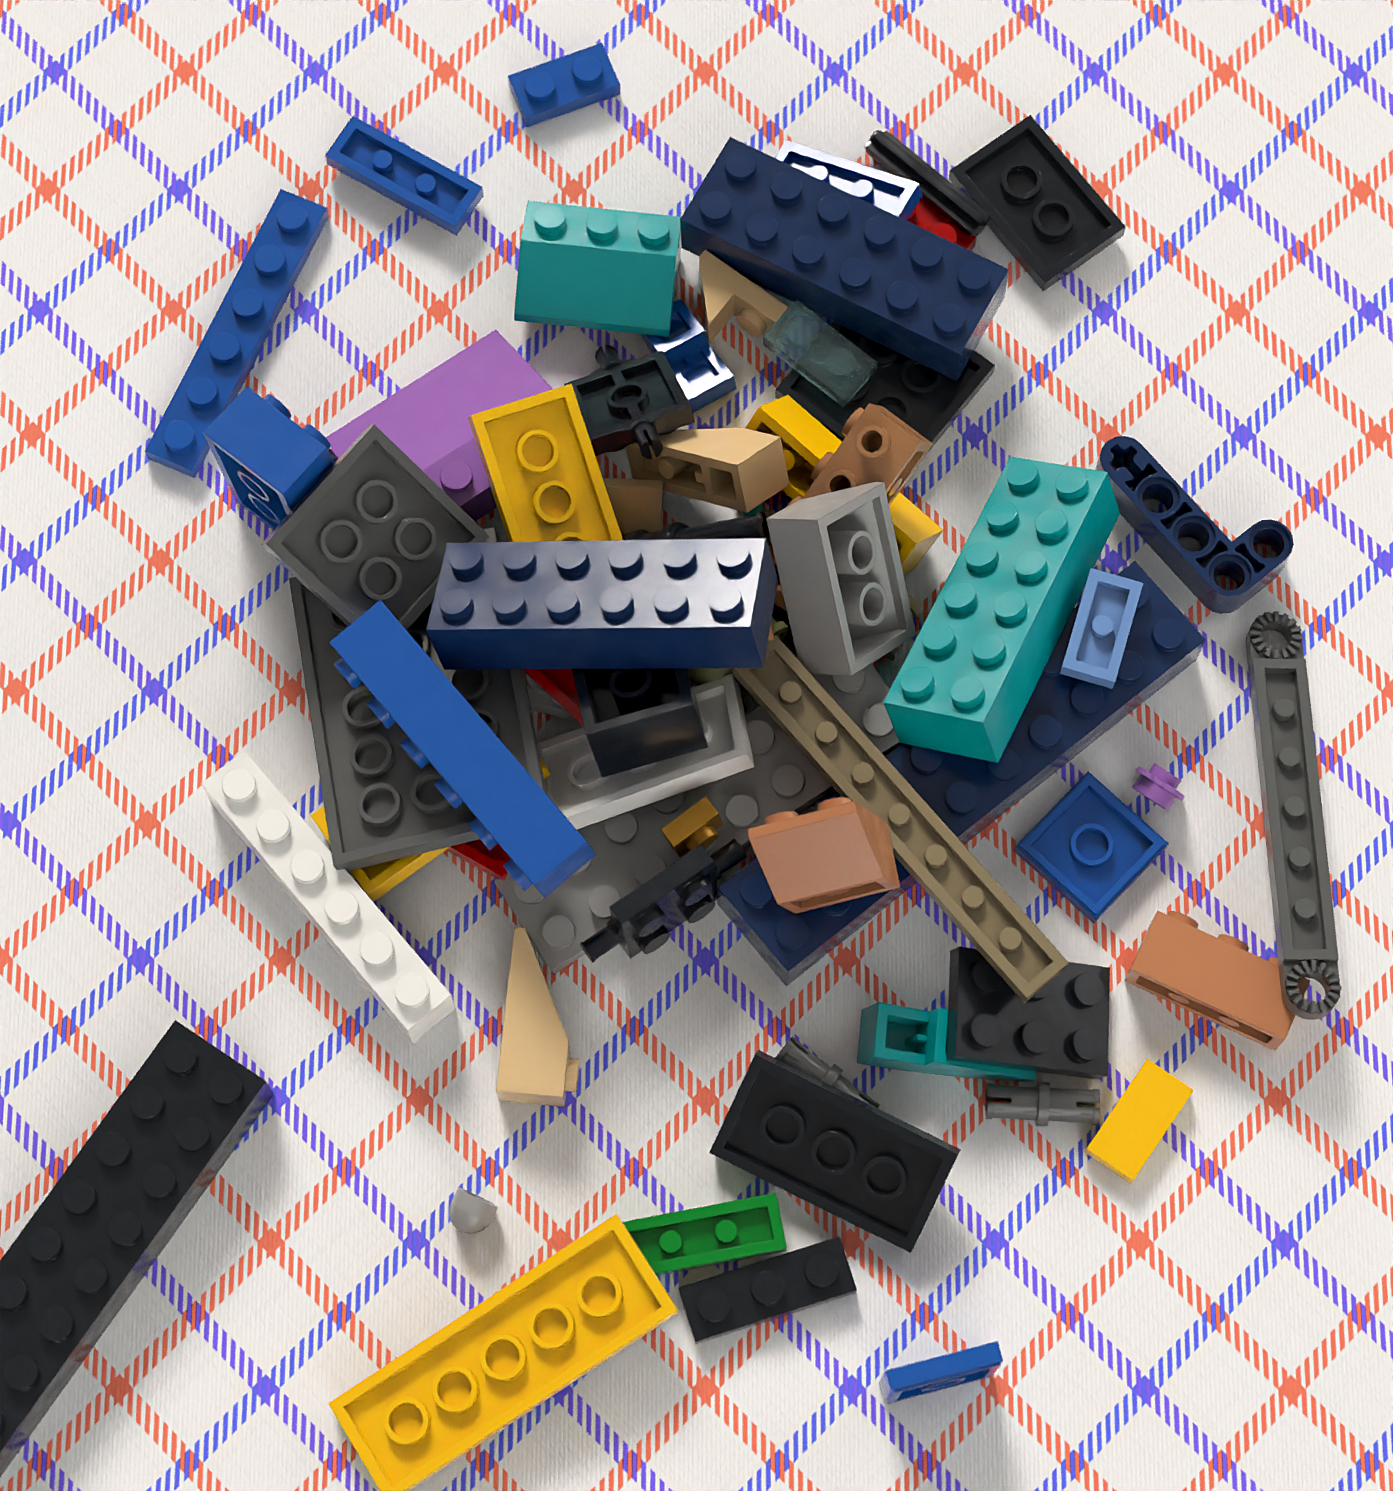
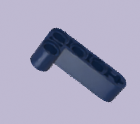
M1118 436L1108 440L1102 447L1095 470L1108 472L1120 515L1210 611L1226 614L1237 610L1282 572L1292 553L1294 542L1288 527L1281 522L1271 519L1261 520L1253 524L1231 542L1137 440L1127 436ZM1147 499L1159 500L1166 506L1167 511L1163 513L1152 512L1145 507L1143 501ZM1182 537L1194 538L1201 544L1202 550L1188 551L1180 545L1178 539ZM1254 545H1269L1274 549L1277 557L1269 559L1261 557L1255 551ZM1218 575L1229 576L1236 582L1238 589L1229 591L1222 589L1216 584L1214 577Z

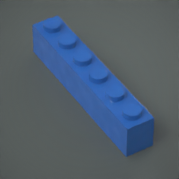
M381 600L329 642L341 656L333 665L354 690L363 683L374 695V698L367 705L387 729L397 723L408 737L400 744L421 769L430 762L442 776L434 785L454 809L465 803L476 816L468 825L489 850L499 844L511 859L503 867L523 891L534 885L545 898L596 855L582 835Z

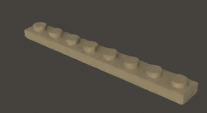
M777 635L774 636V640H769L767 643L763 668H734V676L840 796L850 798L851 802H857L888 823L895 858L1024 1003L1067 968L1069 962Z

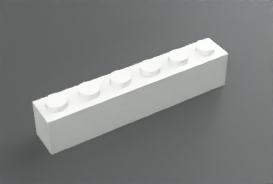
M245 750L201 783L210 802L413 1044L456 1009L449 991L346 869H335L330 850Z

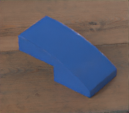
M681 299L674 302L669 337L641 334L651 353L663 350L691 405L692 413L737 389L734 375L709 345L705 329Z

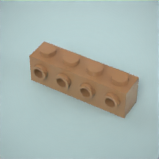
M868 404L865 410L858 408L845 423L842 434L846 437L835 453H826L816 464L811 473V478L815 481L803 498L801 496L794 498L788 506L801 499L872 482H884L890 506L933 443L883 406ZM771 545L768 547L778 577L774 603L787 612L774 551Z

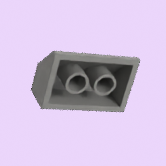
M872 482L801 499L766 518L797 659L810 673L852 676L916 636L884 482Z

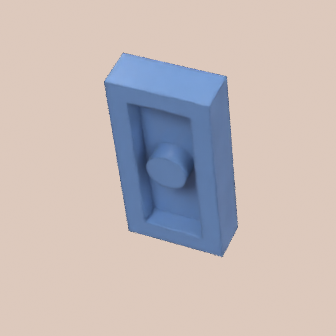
M1090 569L1060 674L1113 689L1142 590V582L1097 569Z

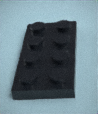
M758 1050L750 1063L709 1153L911 1253L961 1149Z

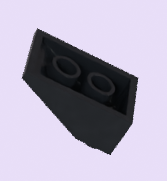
M688 668L572 669L585 734L602 778L708 748Z

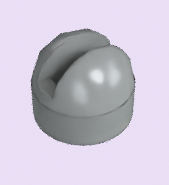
M458 1187L450 1204L449 1216L457 1230L462 1233L474 1234L483 1231L489 1226L498 1206Z

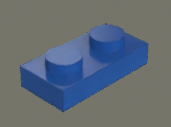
M602 43L508 75L510 90L526 128L621 94L620 83Z

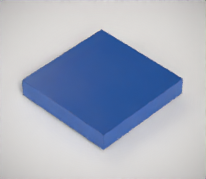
M1088 771L1015 846L1014 852L1094 924L1158 858L1169 843Z
M995 1341L885 1370L879 1381L884 1402L890 1404L992 1377L1003 1362L999 1343Z

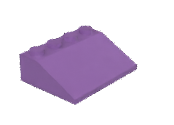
M494 330L327 436L326 438L331 444L329 452L337 461L369 425L375 424L474 521H477L496 509L497 506L467 417L552 390L553 388L497 330Z

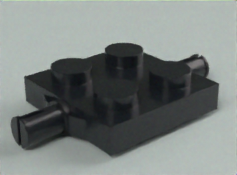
M605 345L608 357H606L602 346L596 350L595 359L601 368L588 376L564 384V386L572 384L595 456L607 452L620 451L628 445L637 442L643 457L652 459L649 446H651L655 457H658L662 453L663 445L657 435L672 433L680 427L695 422L691 405L663 350L638 359L621 361L616 349L612 345Z
M734 838L710 856L703 846L699 845L609 907L611 918L606 923L607 926L585 941L580 942V946L592 963L618 944L630 959L641 951L644 954H649L657 950L670 938V931L685 921L695 923L713 910L715 907L714 901L717 900L718 896L717 880L721 878L722 873L747 858L745 851Z

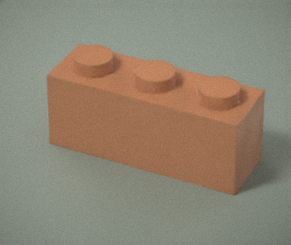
M1157 910L1124 981L1276 1051L1285 1040L1295 1018V1014L1286 1007L1282 999L1278 958L1271 957L1267 961L1248 952L1249 946L1235 937L1219 934L1217 938L1197 929L1198 923L1185 914L1176 911H1169L1167 914H1164ZM1302 978L1297 981L1298 986L1296 988L1299 989V995L1302 994L1304 997L1311 980Z

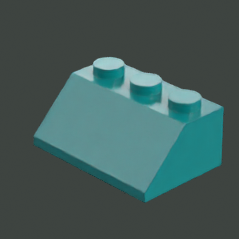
M527 201L520 240L514 321L669 337L681 258V217Z

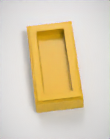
M1146 1059L1084 1152L1129 1183H1132L1194 1090L1149 1059Z

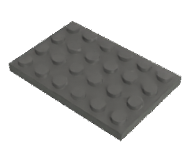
M494 527L484 529L490 536L485 542H500ZM296 577L289 578L331 854L335 869L352 871L479 840L480 838L468 825L476 816L466 804L463 803L457 809H454L434 785V783L442 778L439 772L430 762L422 769L417 765L400 744L408 737L401 727L395 723L387 729L367 705L374 698L369 689L362 683L354 690L333 665L341 656L329 642L348 626ZM432 601L407 629V632L547 794L524 670H444L426 631L433 604Z

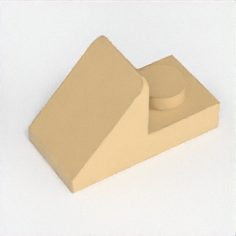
M704 250L699 256V285L708 343L710 344L734 315L738 324L746 332L755 337L763 335L775 344L787 329L789 307Z

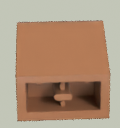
M840 797L825 800L817 805L818 811L799 816L797 812L793 811L775 813L764 819V825L747 829L750 843L777 904L795 914L900 888L888 823L857 802H851L850 798Z

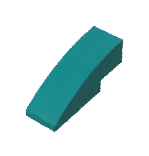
M877 1002L861 1010L857 1064L963 1078L1019 1082L1036 1081V1071L947 1060L948 1009L937 1008L932 1011H925Z

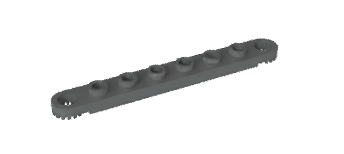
M1278 611L1273 613L1264 612L1262 616L1256 617L1247 633L1246 652L1281 994L1284 1004L1293 1014L1303 1019L1315 1020L1331 1012L1340 998L1342 986H1340L1337 963L1339 957L1307 667L1303 653V635H1301V627L1296 625V620L1288 618L1289 615L1286 613L1281 615ZM1275 630L1286 638L1288 646L1285 649L1281 648L1280 651L1276 648L1272 651L1270 646L1266 648L1265 642L1262 644L1263 639L1260 635L1263 631ZM1302 978L1315 979L1323 986L1325 999L1318 1001V1003L1316 1001L1310 1003L1308 999L1303 1000L1302 994L1299 995V989L1296 988L1298 986L1297 981Z

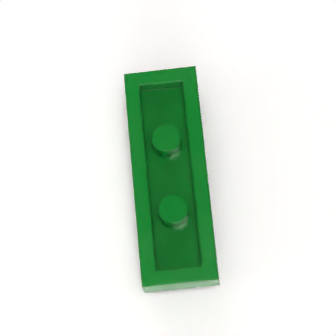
M776 1193L623 1222L657 1276L787 1251Z

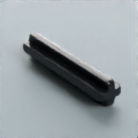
M876 130L870 136L865 145L866 153L891 174L919 183L922 192L921 198L967 236H978L984 230L990 219L987 211L887 130Z

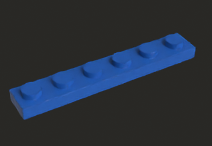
M280 189L145 450L149 460L193 478L196 477L210 450L203 432L230 405L242 388L329 218L327 207Z

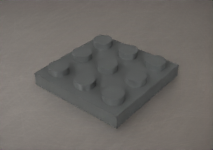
M373 424L369 425L261 545L347 626L351 625L381 600L407 630L434 599L447 543H482L490 536Z

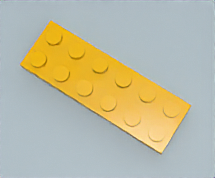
M615 1214L328 1404L379 1490L410 1491L679 1313V1310L620 1217Z

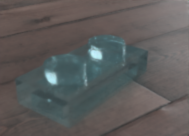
M798 300L763 336V345L842 407L851 400L877 371V361Z

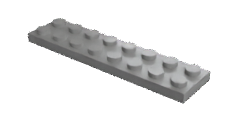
M872 663L852 676L810 673L884 756L902 744L898 741L883 703L890 689ZM761 705L745 715L754 762L753 768L577 829L596 855L545 898L534 885L523 891L509 873L504 881L499 878L494 881L554 974L585 955L580 942L585 941L607 926L606 923L611 918L609 908L611 905L683 857H679L667 842L661 829L705 796L717 810L724 824L716 830L719 834L718 838L705 849L710 856L732 841L733 838L739 842L744 850L751 845L747 829L764 825V819L775 813L786 811L800 813L834 790L833 786Z

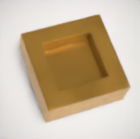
M705 796L663 827L661 831L676 854L681 857L699 845H702L704 849L709 847L719 836L716 830L724 824L717 810Z

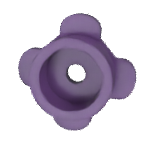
M1155 763L1149 772L1140 766L1137 767L1136 771L1140 775L1132 786L1134 790L1167 811L1176 798L1181 801L1184 799L1185 796L1176 790L1181 783L1180 779Z

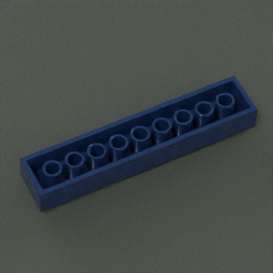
M1136 561L1117 574V576L1142 582L1143 586L1113 689L1060 674L1079 609V605H1077L1073 609L998 763L904 743L885 756L963 845L1197 660L1206 639ZM838 793L833 798H840L841 796ZM756 857L718 887L717 904L784 985L788 986L915 885L917 881L895 858L900 888L795 914L777 904Z

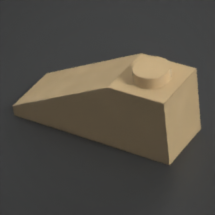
M746 428L675 430L666 435H657L663 445V450L658 457H655L651 446H649L652 459L642 456L637 442L626 447L632 479L663 480V491L748 513L790 485L781 437Z
M514 927L496 1085L499 1101L565 1107L567 1091L577 1092L580 1059L570 1058L571 1051L568 1038L525 928Z

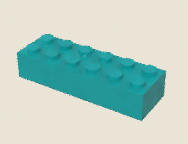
M1016 457L1009 458L883 702L899 743L996 763L999 762L1083 591L1091 568H1094L1120 515L1108 472Z

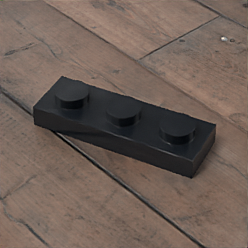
M840 1236L679 1287L678 1291L696 1345L855 1294L857 1288Z

